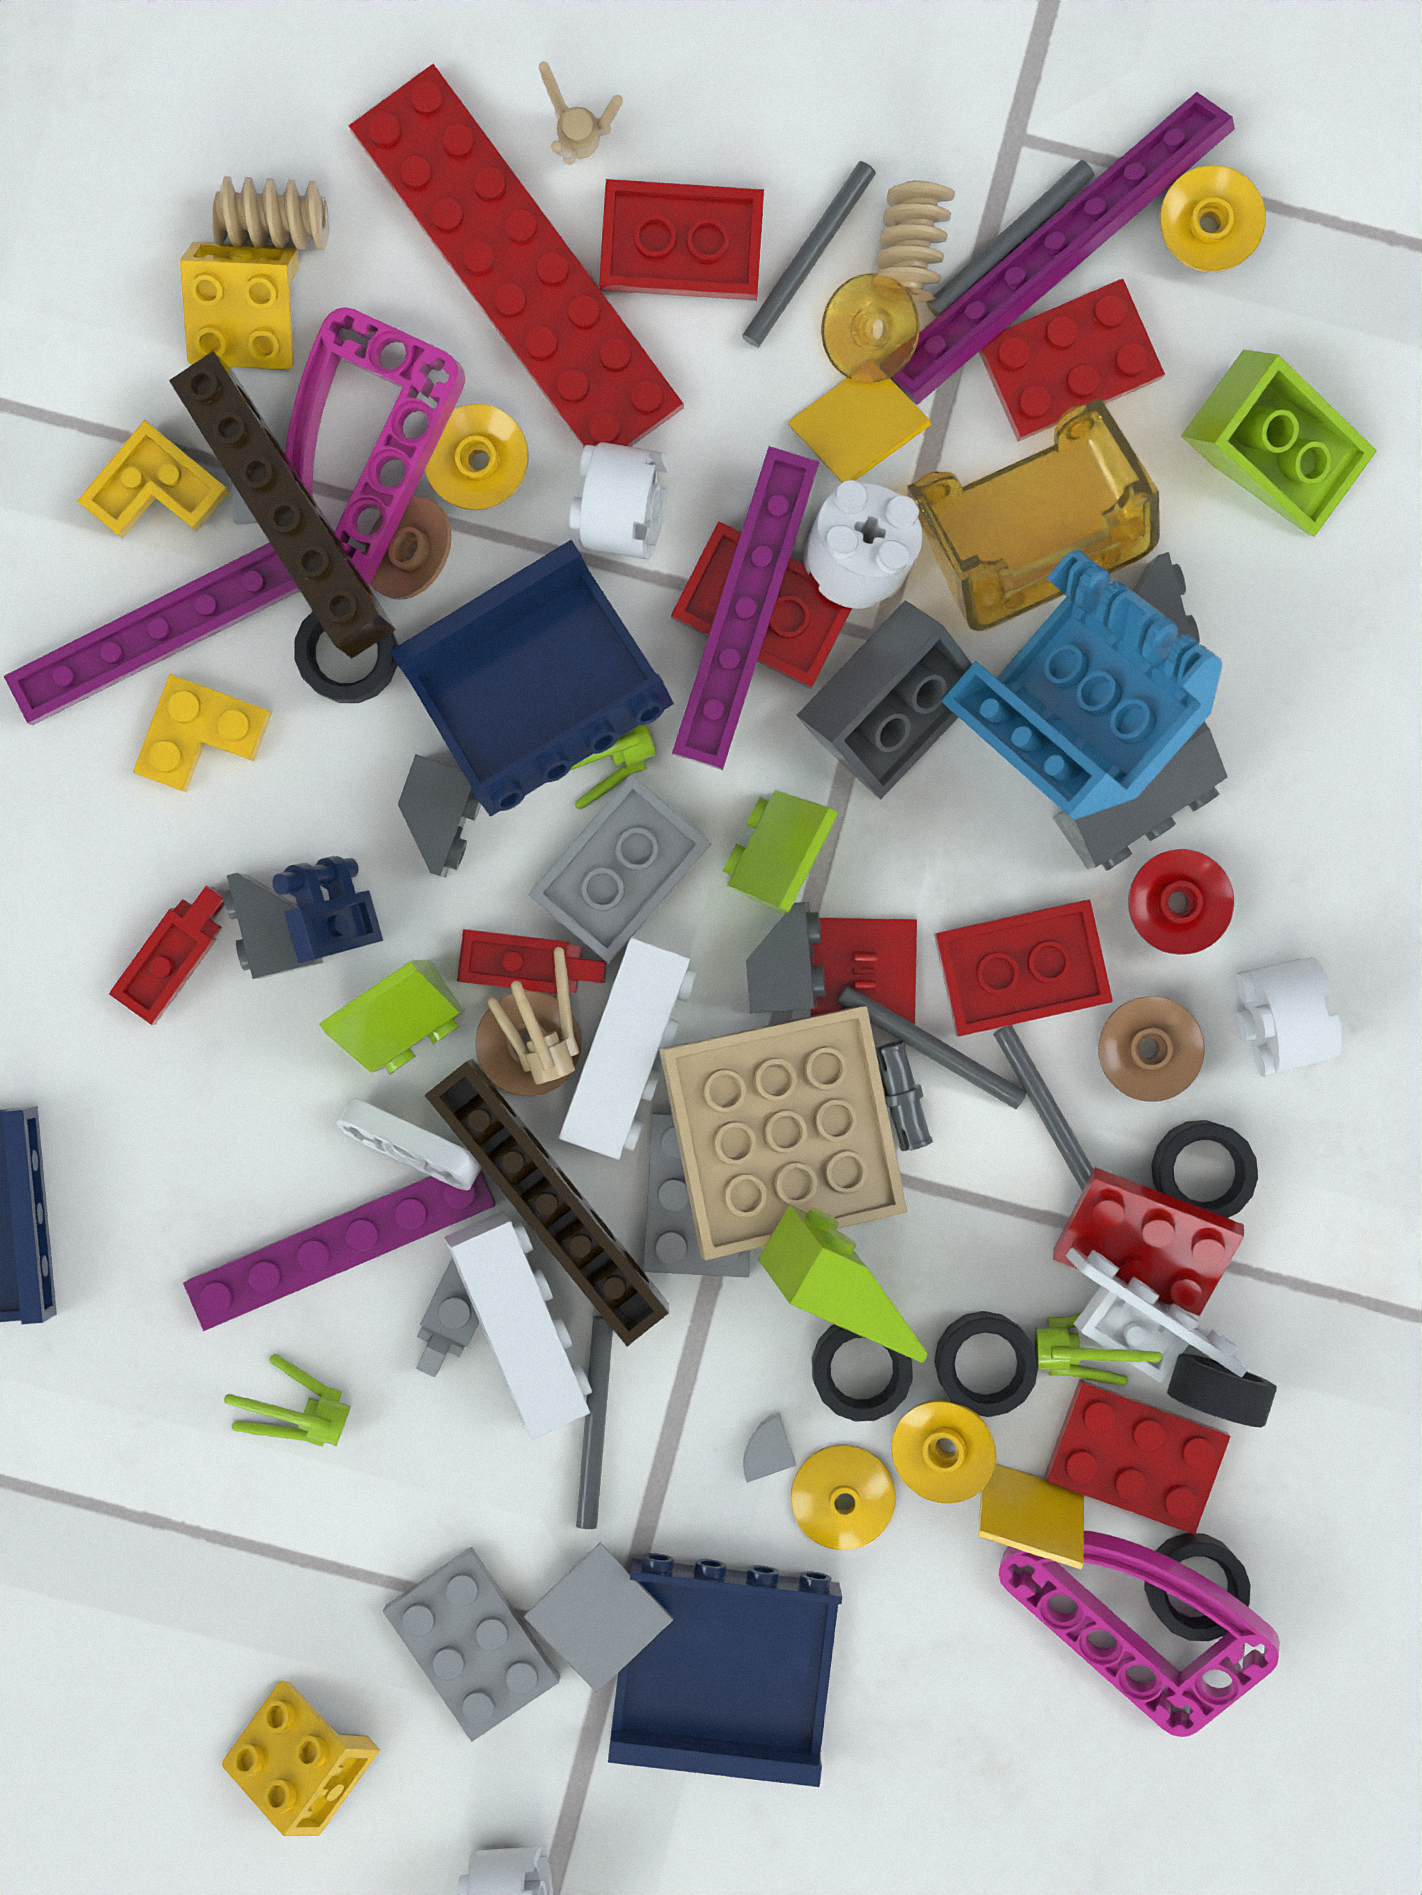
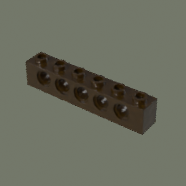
M212 351L170 379L169 382L334 646L353 659L395 631L394 625L234 371Z
M473 1059L466 1061L424 1095L627 1347L669 1314L670 1303Z

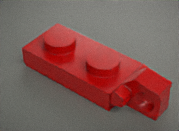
M205 886L192 905L182 899L175 908H170L113 986L109 995L150 1025H155L217 939L215 937L219 934L222 927L214 922V920L225 906L223 893L214 886Z
M463 929L457 982L511 988L512 982L519 981L524 990L557 994L554 950L556 947H562L565 954L569 992L576 993L578 980L605 983L607 962L580 959L582 946L569 944L568 941Z

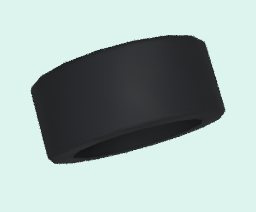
M313 611L302 621L294 640V660L302 679L315 692L338 703H361L376 697L391 682L398 666L390 653V650L398 646L393 632L376 643L377 660L373 670L365 678L354 683H339L329 679L320 670L316 660V645L320 635L325 631Z
M1208 1120L1187 1121L1169 1130L1157 1145L1151 1163L1153 1184L1157 1191L1226 1218L1239 1213L1253 1197L1258 1181L1257 1158L1248 1141L1233 1128ZM1211 1140L1220 1143L1229 1151L1234 1161L1235 1176L1232 1186L1223 1196L1213 1201L1199 1202L1189 1199L1180 1191L1175 1182L1174 1165L1176 1158L1185 1146L1195 1141Z
M987 1311L963 1315L950 1324L937 1343L934 1359L938 1381L951 1401L971 1409L979 1416L985 1417L1007 1414L1024 1403L1035 1386L1039 1367L1035 1347L1021 1327L1002 1314ZM981 1333L997 1334L1007 1340L1015 1350L1017 1359L1016 1372L1009 1385L999 1392L987 1395L974 1393L963 1386L957 1377L955 1368L956 1355L963 1342L973 1335Z
M833 1324L818 1339L811 1358L812 1378L822 1402L836 1415L855 1422L876 1421L893 1413L906 1399L913 1381L912 1359L883 1346L892 1359L893 1374L888 1386L880 1394L870 1399H854L846 1396L835 1386L831 1377V1362L835 1352L843 1343L854 1338L865 1337Z
M1183 1353L1178 1355L1167 1394L1176 1401L1198 1411L1234 1423L1262 1428L1266 1425L1277 1386L1247 1371L1241 1378L1215 1360Z
M1184 1533L1167 1539L1155 1550L1179 1563L1194 1556L1207 1557L1217 1562L1226 1575L1228 1581L1227 1592L1249 1607L1251 1584L1245 1567L1222 1541L1203 1533H1196L1195 1535ZM1146 1581L1144 1582V1590L1151 1609L1170 1632L1189 1641L1207 1642L1223 1637L1228 1633L1226 1629L1206 1615L1189 1617L1178 1612L1171 1605L1166 1591Z

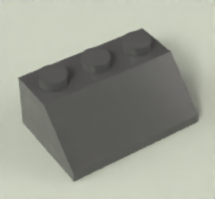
M905 600L796 716L822 746L875 796L882 799L959 718L941 701L972 666V663L941 623Z
M1204 721L1136 799L1076 820L1068 816L1063 810L1052 817L1087 869L1096 868L1102 864L1106 871L1110 870L1133 854L1128 845L1145 834L1149 841L1154 840L1176 825L1171 816L1189 805L1194 812L1220 794L1215 786L1228 778L1210 728Z

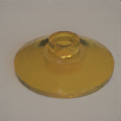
M873 273L855 276L837 288L824 310L821 334L827 357L841 374L851 380L863 383L887 380L905 367L915 351L919 338V315L912 296L898 281ZM880 319L883 324V332L881 337L877 339L873 334V326Z

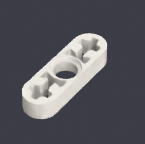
M350 1099L336 1121L339 1129L354 1140L461 1190H470L482 1169V1166L468 1150L358 1099Z

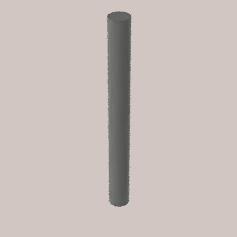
M1080 160L945 284L934 295L936 299L927 301L926 305L929 310L938 317L1015 250L1094 177V171L1090 165L1084 160Z
M863 161L858 162L743 333L742 337L752 346L756 348L761 346L876 175V171L869 164Z
M846 984L836 1001L846 1008L867 1006L869 1019L872 1024L897 1039L904 1041L907 1045L1016 1110L1026 1096V1091L857 989H854L852 986Z
M1012 1025L1005 1026L993 1033L1083 1191L1094 1169Z
M593 1316L588 1373V1382L592 1393L588 1394L586 1398L590 1414L585 1416L576 1521V1527L581 1529H596L598 1522L613 1329L602 1316Z

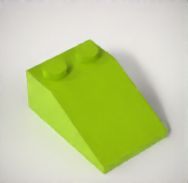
M1245 349L1239 354L1181 435L1216 469L1306 534L1314 537L1377 452L1279 354Z
M778 790L774 791L770 801L760 796L746 825L755 829L746 848L736 843L722 871L731 876L727 887L780 914L788 913L839 812Z
M412 960L320 1022L319 1025L332 1040L369 1072L373 1073L385 1067L390 1075L416 1057L410 1048L426 1037L434 1045L459 1028L454 1018L465 1011L430 960Z
M789 1204L758 1258L788 1303L923 1363L928 1356L927 1351L870 1270L855 1253L856 1243L836 1229L839 1225L838 1221L820 1209L811 1207L807 1213Z

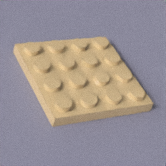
M867 1006L836 1010L659 1049L702 1259L710 1260L766 1246L789 1204L807 1213L811 1207L824 1211L838 1221L839 1225L836 1229L907 1213Z

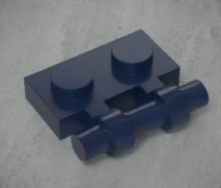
M325 857L318 860L314 866L308 863H298L288 866L283 873H278L273 877L272 886L277 894L284 895L289 893L296 898L298 908L284 911L299 964L383 941L370 891L355 893L352 878L357 876L359 868L353 858ZM321 887L327 889L330 900L324 901Z

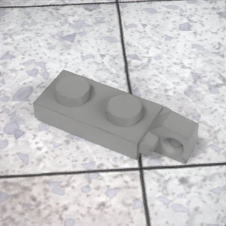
M451 1258L420 1323L422 1327L417 1335L418 1338L428 1342L416 1369L434 1378L438 1374L448 1352L460 1358L465 1346L468 1347L480 1323L453 1258Z

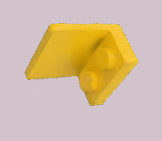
M209 242L191 243L180 259L186 352L189 364H194L214 351L229 367L284 370L292 368L294 364L290 283L299 269L298 249L296 247L276 248L269 245L255 247L249 244L234 246L229 243H223L222 245Z
M279 1681L223 1759L222 1767L283 1836H320L380 1752V1749L368 1736L338 1735L289 1681Z

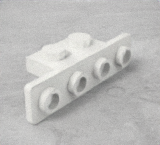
M1071 1247L1066 1254V1257L1083 1274L1101 1285L1074 1325L1082 1333L1107 1349L1160 1352L1163 1356L1160 1362H1128L1151 1378L1162 1383L1175 1365L1178 1355L1183 1354L1189 1344L1241 1378L1248 1370L1234 1356L1239 1348L1233 1342L1213 1329L1208 1336L1197 1330L1196 1327L1200 1322L1178 1305L1173 1303L1167 1310L1156 1303L1159 1294L1139 1279L1132 1277L1127 1284L1115 1276L1119 1268L1098 1252L1092 1250L1087 1257Z

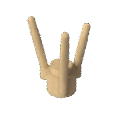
M545 61L540 62L539 71L555 109V115L558 118L556 128L558 141L552 142L551 149L563 157L565 164L572 165L576 159L587 158L595 153L599 146L600 136L610 133V124L623 103V98L620 95H615L600 118H596L591 111L583 107L568 108L549 64Z
M556 947L554 950L562 1033L561 1040H559L556 1031L542 1035L530 1002L519 981L512 982L511 989L531 1038L526 1044L497 999L492 997L487 1002L497 1022L518 1054L524 1072L531 1071L535 1084L550 1082L574 1072L576 1069L571 1057L580 1053L574 1038L567 967L562 947Z

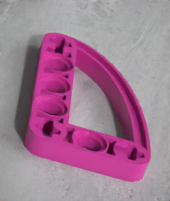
M344 307L328 314L315 339L297 390L289 424L285 454L313 497V465L318 431L326 399L341 359L402 387L334 531L369 586L463 391L465 373L460 363L444 350L355 309ZM342 328L347 330L353 328L362 337L370 340L367 350L352 340L344 342L338 337ZM390 343H403L406 355L401 365L393 369L384 368L381 364V354L384 348ZM443 368L449 375L448 381L445 384L437 382L434 385L428 378L431 370L441 371ZM421 392L427 398L430 396L438 403L436 408L433 409L423 400L416 399L418 394ZM413 412H425L428 417V427L425 433L418 438H406L403 432L404 420ZM390 460H402L405 465L403 480L393 487L384 486L380 478L382 467ZM367 508H378L382 514L381 527L372 535H362L357 524L360 514ZM350 537L362 545L368 546L367 553L347 544Z
M1084 1530L1085 1563L1108 1567L1146 1581L1191 1605L1228 1631L1225 1636L1181 1672L1056 1561L1010 1546L1003 1553L998 1574L1003 1587L1159 1727L1171 1735L1187 1737L1197 1733L1268 1676L1278 1664L1280 1645L1278 1634L1266 1621L1214 1582L1189 1567L1150 1548L1115 1536ZM1015 1564L1021 1568L1029 1564L1033 1567L1032 1574L1028 1571L1018 1574L1014 1571ZM1037 1585L1042 1587L1040 1593L1036 1592ZM1055 1595H1066L1075 1601L1077 1609L1066 1614L1057 1612L1049 1604V1599ZM1094 1630H1105L1115 1637L1117 1643L1110 1648H1100L1091 1643L1088 1639V1634ZM1245 1643L1252 1647H1256L1259 1644L1264 1645V1653L1262 1654L1254 1649L1244 1656ZM1243 1658V1663L1241 1667V1665L1238 1662ZM1133 1665H1144L1152 1669L1156 1678L1149 1683L1136 1682L1131 1679L1127 1670ZM1217 1669L1227 1673L1232 1682L1224 1688H1216L1207 1684L1202 1676L1209 1670ZM1165 1686H1168L1167 1694L1163 1691ZM1173 1704L1177 1708L1187 1705L1190 1707V1713L1188 1714L1182 1709L1175 1713L1171 1711V1705Z

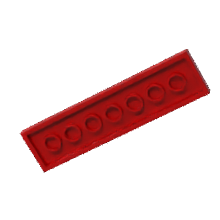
M434 64L427 67L348 125L355 139L583 448L586 445L597 446L600 442L632 447L684 408L682 400Z

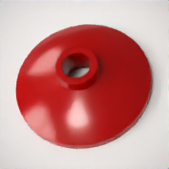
M1170 850L1152 857L1138 870L1129 889L1128 910L1133 926L1149 945L1169 954H1193L1212 946L1227 930L1234 912V892L1226 872L1212 858L1193 850ZM1175 892L1181 893L1186 900L1184 909L1178 913L1171 910L1168 903L1170 896Z

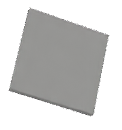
M601 1542L523 1616L596 1693L673 1621V1617L639 1581L630 1580V1572Z

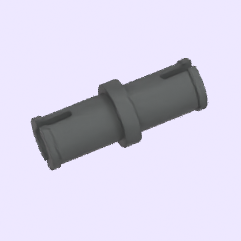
M898 1041L896 1044L891 1042L878 1046L875 1049L881 1080L885 1090L886 1105L891 1111L900 1142V1151H907L909 1149L911 1151L933 1143V1139L929 1134L920 1098L924 1096L922 1087L918 1084L915 1085L905 1050V1042Z

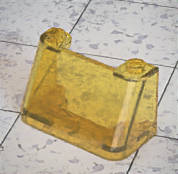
M1101 398L1083 406L1072 407L1063 413L1054 430L1053 446L966 486H961L955 474L938 471L930 472L921 477L917 482L907 486L909 498L919 508L918 518L958 608L970 629L983 631L993 628L1063 596L1064 594L1047 577L1059 562L1073 550L1082 551L1094 560L1097 565L1107 570L1108 574H1111L1146 557L1158 544L1160 538L1159 490Z

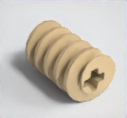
M224 176L220 191H217L213 204V235L216 245H222L228 234L234 246H244L249 235L255 247H265L271 236L276 248H286L292 236L297 249H307L313 236L318 250H325L328 240V208L325 197L320 196L316 181L310 180L305 196H299L295 180L288 179L284 194L278 195L274 180L267 178L262 194L256 193L252 178L245 177L241 193L235 192L231 177Z
M917 180L895 185L888 190L886 201L890 207L885 210L883 222L887 228L881 231L879 240L884 249L877 253L876 264L880 270L874 273L872 280L876 290L893 299L903 301L926 302L936 299L933 294L923 290L924 285L939 283L941 275L927 269V264L942 263L944 254L930 247L931 243L946 242L948 233L934 227V223L950 221L951 212L938 206V202L953 200L955 191L937 183Z

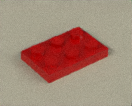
M606 179L599 278L600 290L757 301L764 189Z
M1123 278L1003 330L979 351L1018 442L1159 381L1165 375Z
M718 521L671 614L672 619L709 637L741 535L740 531ZM790 557L757 662L812 689L852 608L839 605L826 598L818 590L820 584L813 577L811 571L808 575L804 564Z
M1090 899L934 933L955 1033L958 1037L1113 1002Z
M1095 1167L1054 1246L1053 1260L1078 1269L1066 1257L1071 1247L1087 1257L1094 1250L1119 1268L1115 1276L1127 1284L1132 1277H1135L1159 1294L1157 1300L1169 1305L1174 1303L1185 1311L1200 1316L1244 1238V1224Z
M1079 1379L1044 1478L1052 1484L1195 1535L1231 1436L1220 1429Z

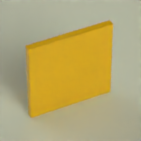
M872 360L788 421L790 428L841 483L849 480L856 481L932 425L930 419Z
M996 1464L990 1481L981 1491L978 1537L1081 1569L1084 1564V1495L1047 1482L1045 1479Z

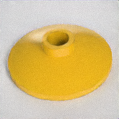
M1220 165L1201 166L1183 174L1169 188L1160 209V230L1167 248L1180 262L1190 268L1203 272H1222L1243 263L1258 247L1266 226L1264 201L1253 182L1239 171ZM1203 217L1212 218L1217 224V231L1211 233L1204 231L1201 228L1200 219Z
M486 404L460 406L453 410L425 468L427 478L440 497L458 508L465 510L493 508L510 498L521 485L526 475L529 461L527 441L515 420L501 409ZM479 453L488 454L489 461L487 466L481 470L473 469V458Z
M931 1400L916 1405L902 1417L892 1437V1458L899 1476L912 1491L933 1502L952 1504L971 1499L986 1487L996 1466L997 1452L995 1440L987 1424L971 1409L949 1400ZM947 1438L953 1441L956 1445V1451H944L940 1447L939 1440Z
M841 1444L818 1450L804 1461L793 1480L791 1505L798 1525L810 1539L830 1549L852 1550L869 1544L882 1534L894 1513L896 1501L895 1487L889 1471L878 1457L858 1446ZM847 1493L853 1496V1506L848 1510L838 1509L834 1504L838 1495Z

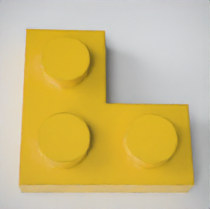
M144 420L77 502L123 539L155 499H158L197 532L230 491Z
M169 674L133 773L187 792L205 743L254 761L272 712Z

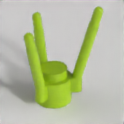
M639 725L618 738L610 749L602 753L592 754L571 767L570 770H573L607 756L611 757L615 766L622 763L625 764L575 802L577 809L585 808L631 774L633 775L647 769L644 760L656 755V750L646 725Z
M1081 1313L1068 1317H1048V1328H1035V1352L1039 1365L1038 1370H1048L1049 1376L1068 1375L1123 1386L1128 1384L1129 1379L1127 1376L1078 1366L1080 1360L1160 1362L1163 1358L1162 1354L1158 1351L1080 1348L1079 1333H1069L1068 1329L1076 1327L1074 1323Z
M277 1354L270 1356L271 1364L320 1396L319 1401L309 1397L304 1413L233 1394H227L224 1397V1402L228 1405L299 1425L298 1428L235 1421L232 1424L234 1431L306 1441L323 1447L324 1442L337 1446L351 1406L339 1402L342 1391L325 1386Z

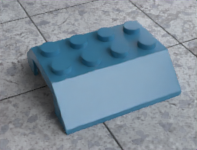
M1080 550L1069 552L1047 577L1066 596L1065 599L996 678L975 661L941 701L1074 820L1136 799L1211 714L1222 669V661L1217 655L1205 646L1200 645L1195 638L1188 634L1186 636L1182 635L1181 638H1176L1179 634L1177 632L1179 630L1177 625L1170 619H1167L1138 594L1129 590L1130 588L1120 581H1113L1112 584H1108L1111 581L1109 580V572L1097 565L1094 560Z

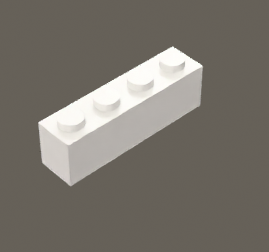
M630 937L558 1139L619 1160L623 1148L631 1151L634 1150L644 1122L634 1118L641 1098L648 1101L652 1100L661 1075V1071L652 1069L658 1049L671 1047L679 1025L678 1021L670 1019L676 999L687 1002L697 972L687 969L690 958Z
M501 1211L445 1236L446 1244L519 1418L531 1440L590 1414L584 1396L592 1393L591 1387L581 1365L577 1364L573 1367L570 1365L564 1350L572 1346L570 1336L560 1316L553 1320L551 1319L545 1301L552 1299L553 1296L541 1269L532 1272L525 1254L532 1251L533 1248L521 1221L512 1224L511 1220Z

